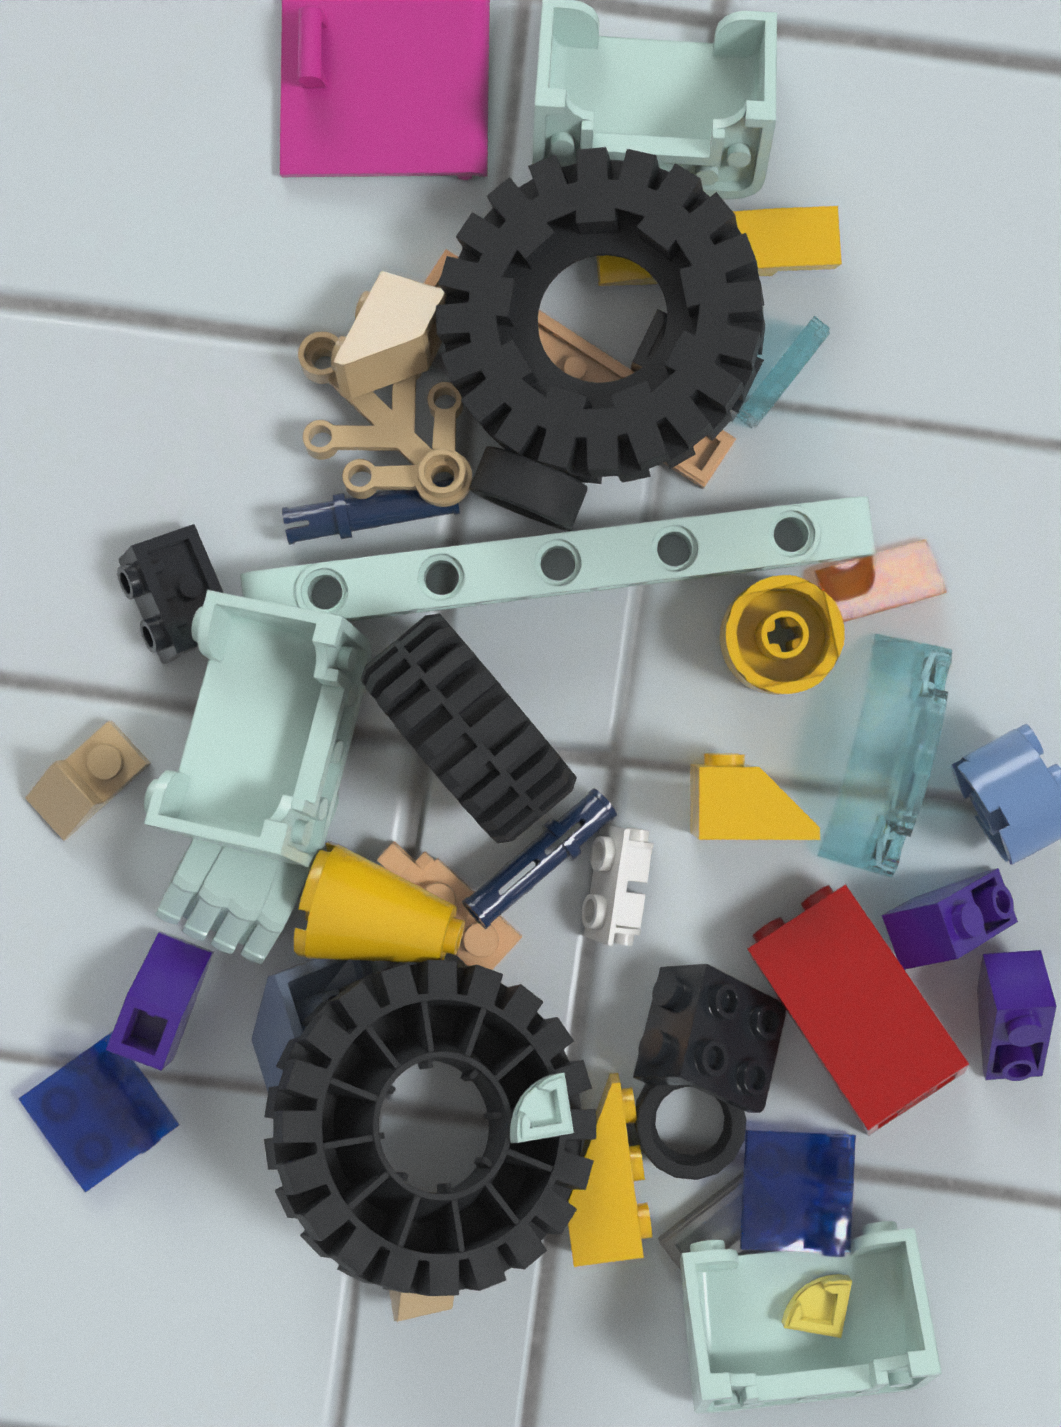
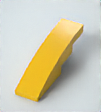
M838 206L733 211L741 234H747L757 260L759 276H773L778 271L836 269L842 264ZM596 256L598 286L658 284L644 268L630 260L617 256Z

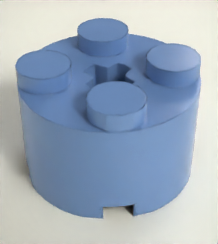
M1028 724L1007 732L951 765L954 778L964 799L970 797L978 814L975 816V819L1000 857L1005 862L1009 861L1010 865L1033 855L1061 839V768L1058 764L1047 768L1040 755L1044 754L1043 748Z

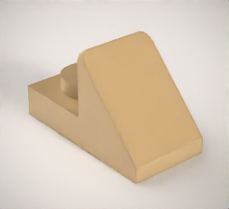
M108 721L67 759L55 761L25 799L61 839L65 841L151 763L113 721Z

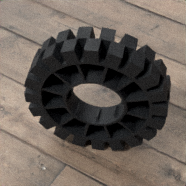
M427 960L412 965L406 963L364 976L339 989L340 994L333 999L321 1002L304 1019L302 1024L306 1028L300 1037L288 1041L276 1065L277 1068L283 1070L279 1085L269 1087L264 1117L273 1119V1137L264 1139L268 1170H278L282 1186L274 1191L287 1218L299 1220L305 1229L300 1236L320 1257L331 1258L339 1264L337 1270L363 1283L375 1284L387 1290L424 1296L459 1295V1290L481 1291L506 1281L504 1272L510 1268L525 1270L547 1251L541 1242L547 1234L561 1235L577 1210L567 1202L571 1190H586L594 1160L582 1157L580 1154L582 1140L596 1139V1109H581L579 1093L592 1089V1085L584 1060L569 1062L564 1051L567 1046L574 1042L573 1038L558 1017L543 1019L537 1012L543 1001L522 984L507 987L501 983L502 973L477 964L462 968L457 967V961ZM433 1061L442 1062L457 1068L462 1072L460 1077L462 1080L472 1081L475 1084L486 1106L487 1113L484 1114V1120L489 1122L485 1151L482 1157H476L473 1162L476 1168L466 1179L452 1187L451 1183L437 1184V1193H429L413 1187L406 1182L409 1177L408 1174L394 1171L381 1145L380 1139H385L384 1132L379 1133L381 1107L385 1096L393 1094L396 1090L392 1085L394 1081L404 1071L417 1063L419 1070L433 1068ZM565 1073L574 1133L511 1143V1119L520 1097L536 1081L552 1074Z

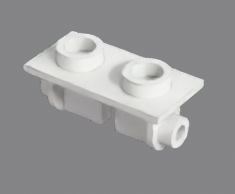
M605 824L599 829L598 837L593 841L590 851V863L593 868L590 894L586 896L582 906V922L585 926L584 937L609 946H613V943L632 946L634 935H640L646 894L628 892L627 884L628 881L648 882L654 844L648 842L649 830L629 827L626 829Z

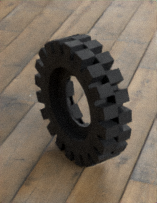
M606 147L576 149V164L561 167L556 155L531 164L528 167L533 178L532 180L518 187L509 177L487 195L493 208L484 218L473 212L470 214L456 235L457 240L462 246L461 253L458 258L446 257L439 281V286L447 294L444 305H436L437 335L445 344L446 353L441 354L450 382L459 391L462 397L461 401L488 435L501 447L564 472L583 483L601 484L602 477L618 476L620 481L624 483L651 477L649 469L666 462L671 469L696 454L693 448L694 445L706 436L713 441L732 420L730 410L738 399L743 402L745 401L756 377L754 365L757 355H762L765 320L763 306L765 304L758 274L757 260L747 234H741L737 227L734 212L717 192L710 197L703 191L701 178L676 163L670 172L661 169L657 156L645 152L627 149L624 161L611 160ZM594 256H617L640 265L658 283L666 302V330L656 353L635 373L611 382L596 383L583 381L562 371L546 354L538 330L540 304L551 282L559 273L573 263Z

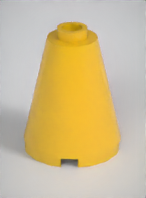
M328 841L325 843L327 851L319 850L309 871L298 910L305 911V920L308 922L306 930L295 928L294 952L297 956L308 959L420 963L427 960H444L446 953L456 955L465 925L464 920L456 918L457 906L340 844Z

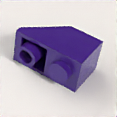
M999 868L982 872L916 896L881 915L897 960L904 970L959 959L1018 922L1014 912L1012 895L1003 882Z
M161 931L158 932L126 995L106 1050L160 1071L169 1065L175 1058L214 951Z
M1041 950L983 954L977 997L985 1080L1007 1079L1010 1081H1022L1030 1077L1043 1076L1057 1005Z

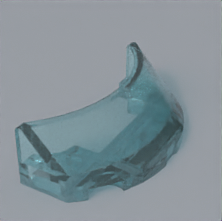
M875 634L866 688L853 745L830 820L819 845L818 857L893 877L899 865L904 841L907 836L911 837L937 752L948 698L945 684L952 663V649Z

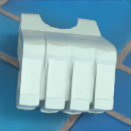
M337 794V798H336V802H335V806H334V810H333V814H332L331 821H332V819H333V817H334V814H335V812H336L337 805H338V802H339V795H338V794ZM193 838L174 872L155 915L165 922L176 925L182 916L187 919L182 931L191 938L204 941L209 930L215 932L211 941L213 947L219 951L232 954L237 944L240 943L244 945L240 953L249 961L262 964L284 929L311 867L286 863Z

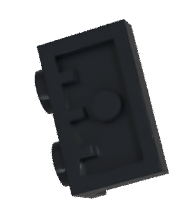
M195 524L131 545L119 558L120 567L117 569L120 586L128 599L135 600L143 618L140 621L142 638L150 652H157L162 664L174 661L182 654L199 648L198 642L193 640L191 632L194 615L198 608L203 607L207 590L224 593Z

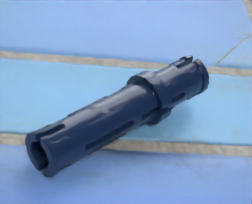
M450 477L447 480L433 483L438 487H447L453 482L454 478ZM417 490L383 491L375 493L366 499L345 498L344 493L333 495V501L282 508L284 524L309 521V525L287 528L285 530L289 545L295 544V542L340 534L341 539L353 537V531L449 514H460L458 503L447 507L434 506L424 501Z
M593 788L585 798L574 805L557 821L550 818L543 824L542 829L544 832L512 860L508 861L470 897H466L462 901L464 907L484 929H487L496 918L531 891L536 884L566 858L573 861L581 854L580 846L598 832L609 820H613L617 816L614 807L602 793ZM576 823L580 824V827L548 855L545 853L548 847ZM531 862L535 863V866L502 895L499 894V890Z

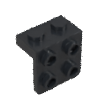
M709 964L660 967L658 978L652 991V1002L644 1034L638 1047V1058L633 1078L648 1085H690L745 1112L760 1113L766 1106L786 1017V1009L781 1001Z

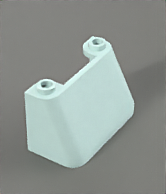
M542 0L532 164L553 155L557 156L561 167L576 164V149L599 147L607 148L611 160L624 161L627 149L656 155L659 167L670 172L676 163L701 178L703 191L710 197L717 192L724 199H741L754 195L762 188L766 178L776 124L777 12L738 11L729 14L718 23L715 30L714 43L599 36L600 23L598 14L591 6L576 0Z
M207 590L203 607L198 608L194 615L191 632L193 640L198 642L199 651L209 659L179 771L166 770L159 779H154L149 784L144 799V809L147 814L144 824L155 829L308 868L312 867L317 853L320 849L323 850L365 689L361 682V676L365 665L371 661L370 642L366 636L343 616Z
M894 1221L875 1222L862 1226L863 1235L856 1237L849 1244L738 1255L736 1250L725 1249L723 1240H706L691 1244L690 1252L681 1254L680 1268L694 1412L700 1414L903 1392L924 1387L942 1374L915 1228L898 1230L897 1223ZM827 1275H849L852 1285L841 1338L783 1327L781 1321L786 1306L794 1294L804 1285Z

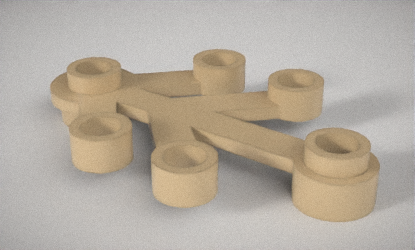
M329 332L310 334L302 341L298 350V358L303 373L309 380L315 383H329L340 393L335 370L331 367L323 370L314 367L316 360L320 357H331L338 337ZM422 373L393 384L392 410L373 391L354 399L345 398L372 426L333 425L326 420H315L309 423L303 431L302 437L305 448L311 457L318 460L329 459L338 450L399 451L412 465L374 466L365 459H356L349 462L342 473L346 491L354 498L366 499L374 495L377 490H417L421 498L431 505L438 507L455 505L467 496L473 478L469 462L464 456L456 452V418L462 413L463 402L461 401L462 397L452 383L440 382L435 384L429 390L427 396L429 411L434 417L432 449L415 433L416 380L420 378ZM442 395H450L456 399L455 404L448 409L437 407L435 401ZM318 433H327L331 436V441L324 447H316L311 444L312 438ZM357 472H367L371 475L370 482L365 486H354L350 481ZM448 472L454 477L453 482L447 487L436 486L433 483V479L438 473Z

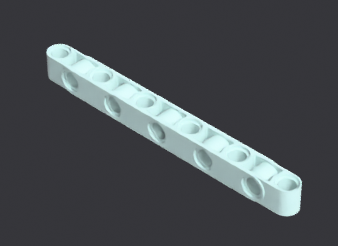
M868 496L265 569L240 574L243 597L339 615L349 622L843 561L874 556L876 554ZM783 521L792 522L799 527L803 536L799 550L787 552L776 544L774 529L777 523ZM671 535L684 540L689 550L688 558L684 564L669 566L659 558L657 545L663 537ZM555 549L569 553L575 564L573 573L567 579L561 581L548 578L541 569V561L544 555ZM449 564L458 571V584L451 593L437 595L428 589L426 583L427 575L435 565ZM325 578L337 579L342 587V597L339 603L330 609H319L312 597L316 583Z

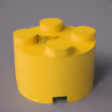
M793 575L768 577L743 590L727 607L720 626V648L725 663L732 674L744 686L772 695L799 693L819 684L835 666L845 640L843 618L835 601L815 584ZM775 620L780 621L783 629L792 628L794 632V639L789 640L785 644L786 652H781L779 644H770L768 641L767 633L775 630Z

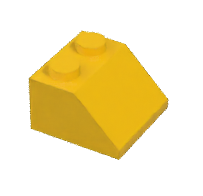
M704 753V764H690V833L697 839L820 840V827L760 767L745 764V754Z

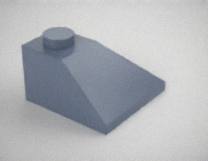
M311 959L268 976L251 1038L267 1091L269 1087L279 1085L283 1070L277 1068L276 1065L288 1041L300 1037L306 1027L302 1024L304 1019L321 1002L333 999L340 994L339 989L364 976L373 974L369 961Z

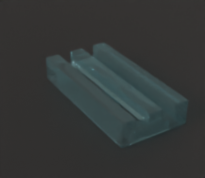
M814 316L743 405L736 417L751 429L753 426L756 428L829 336L830 328Z

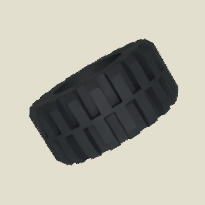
M440 613L425 615L365 665L361 682L369 694L375 699L382 711L389 717L394 726L443 785L495 842L505 843L514 841L573 791L577 779L576 775Z

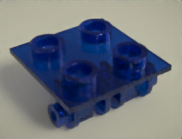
M112 1032L18 1098L84 1192L90 1190L140 1153L143 1154L161 1141V1138L180 1125L136 1062L106 1050Z
M746 1130L740 1249L821 1252V1255L830 1257H845V1252L851 1253L856 1135Z

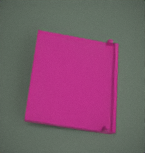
M282 0L280 176L282 178L457 176L458 179L470 180L472 175L488 177L490 0Z

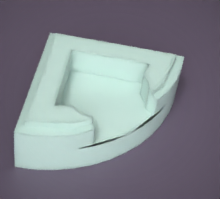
M565 1073L552 1074L536 1081L520 1097L511 1119V1143L574 1133Z

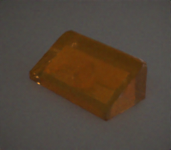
M926 539L878 552L874 556L861 557L814 571L818 587L835 601L841 612L843 622L947 593L944 580Z

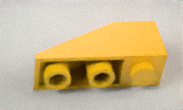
M618 1073L609 1074L596 1110V1139L585 1140L580 1154L582 1157L594 1160L586 1190H571L567 1202L577 1209L568 1223L574 1267L644 1258L641 1239L653 1238L648 1202L636 1203L634 1181L645 1180L640 1145L629 1146L626 1124L635 1123L637 1120L633 1088L621 1089Z

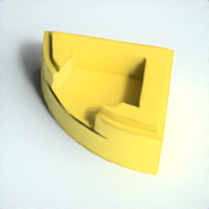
M827 1275L804 1285L794 1294L786 1306L781 1321L783 1327L841 1338L852 1285L849 1275Z

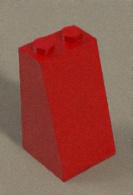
M845 884L836 891H833L830 885H827L807 897L801 903L805 911L789 922L785 923L779 917L757 930L752 935L756 943L747 949L764 978L869 1136L963 1075L969 1063L847 885Z

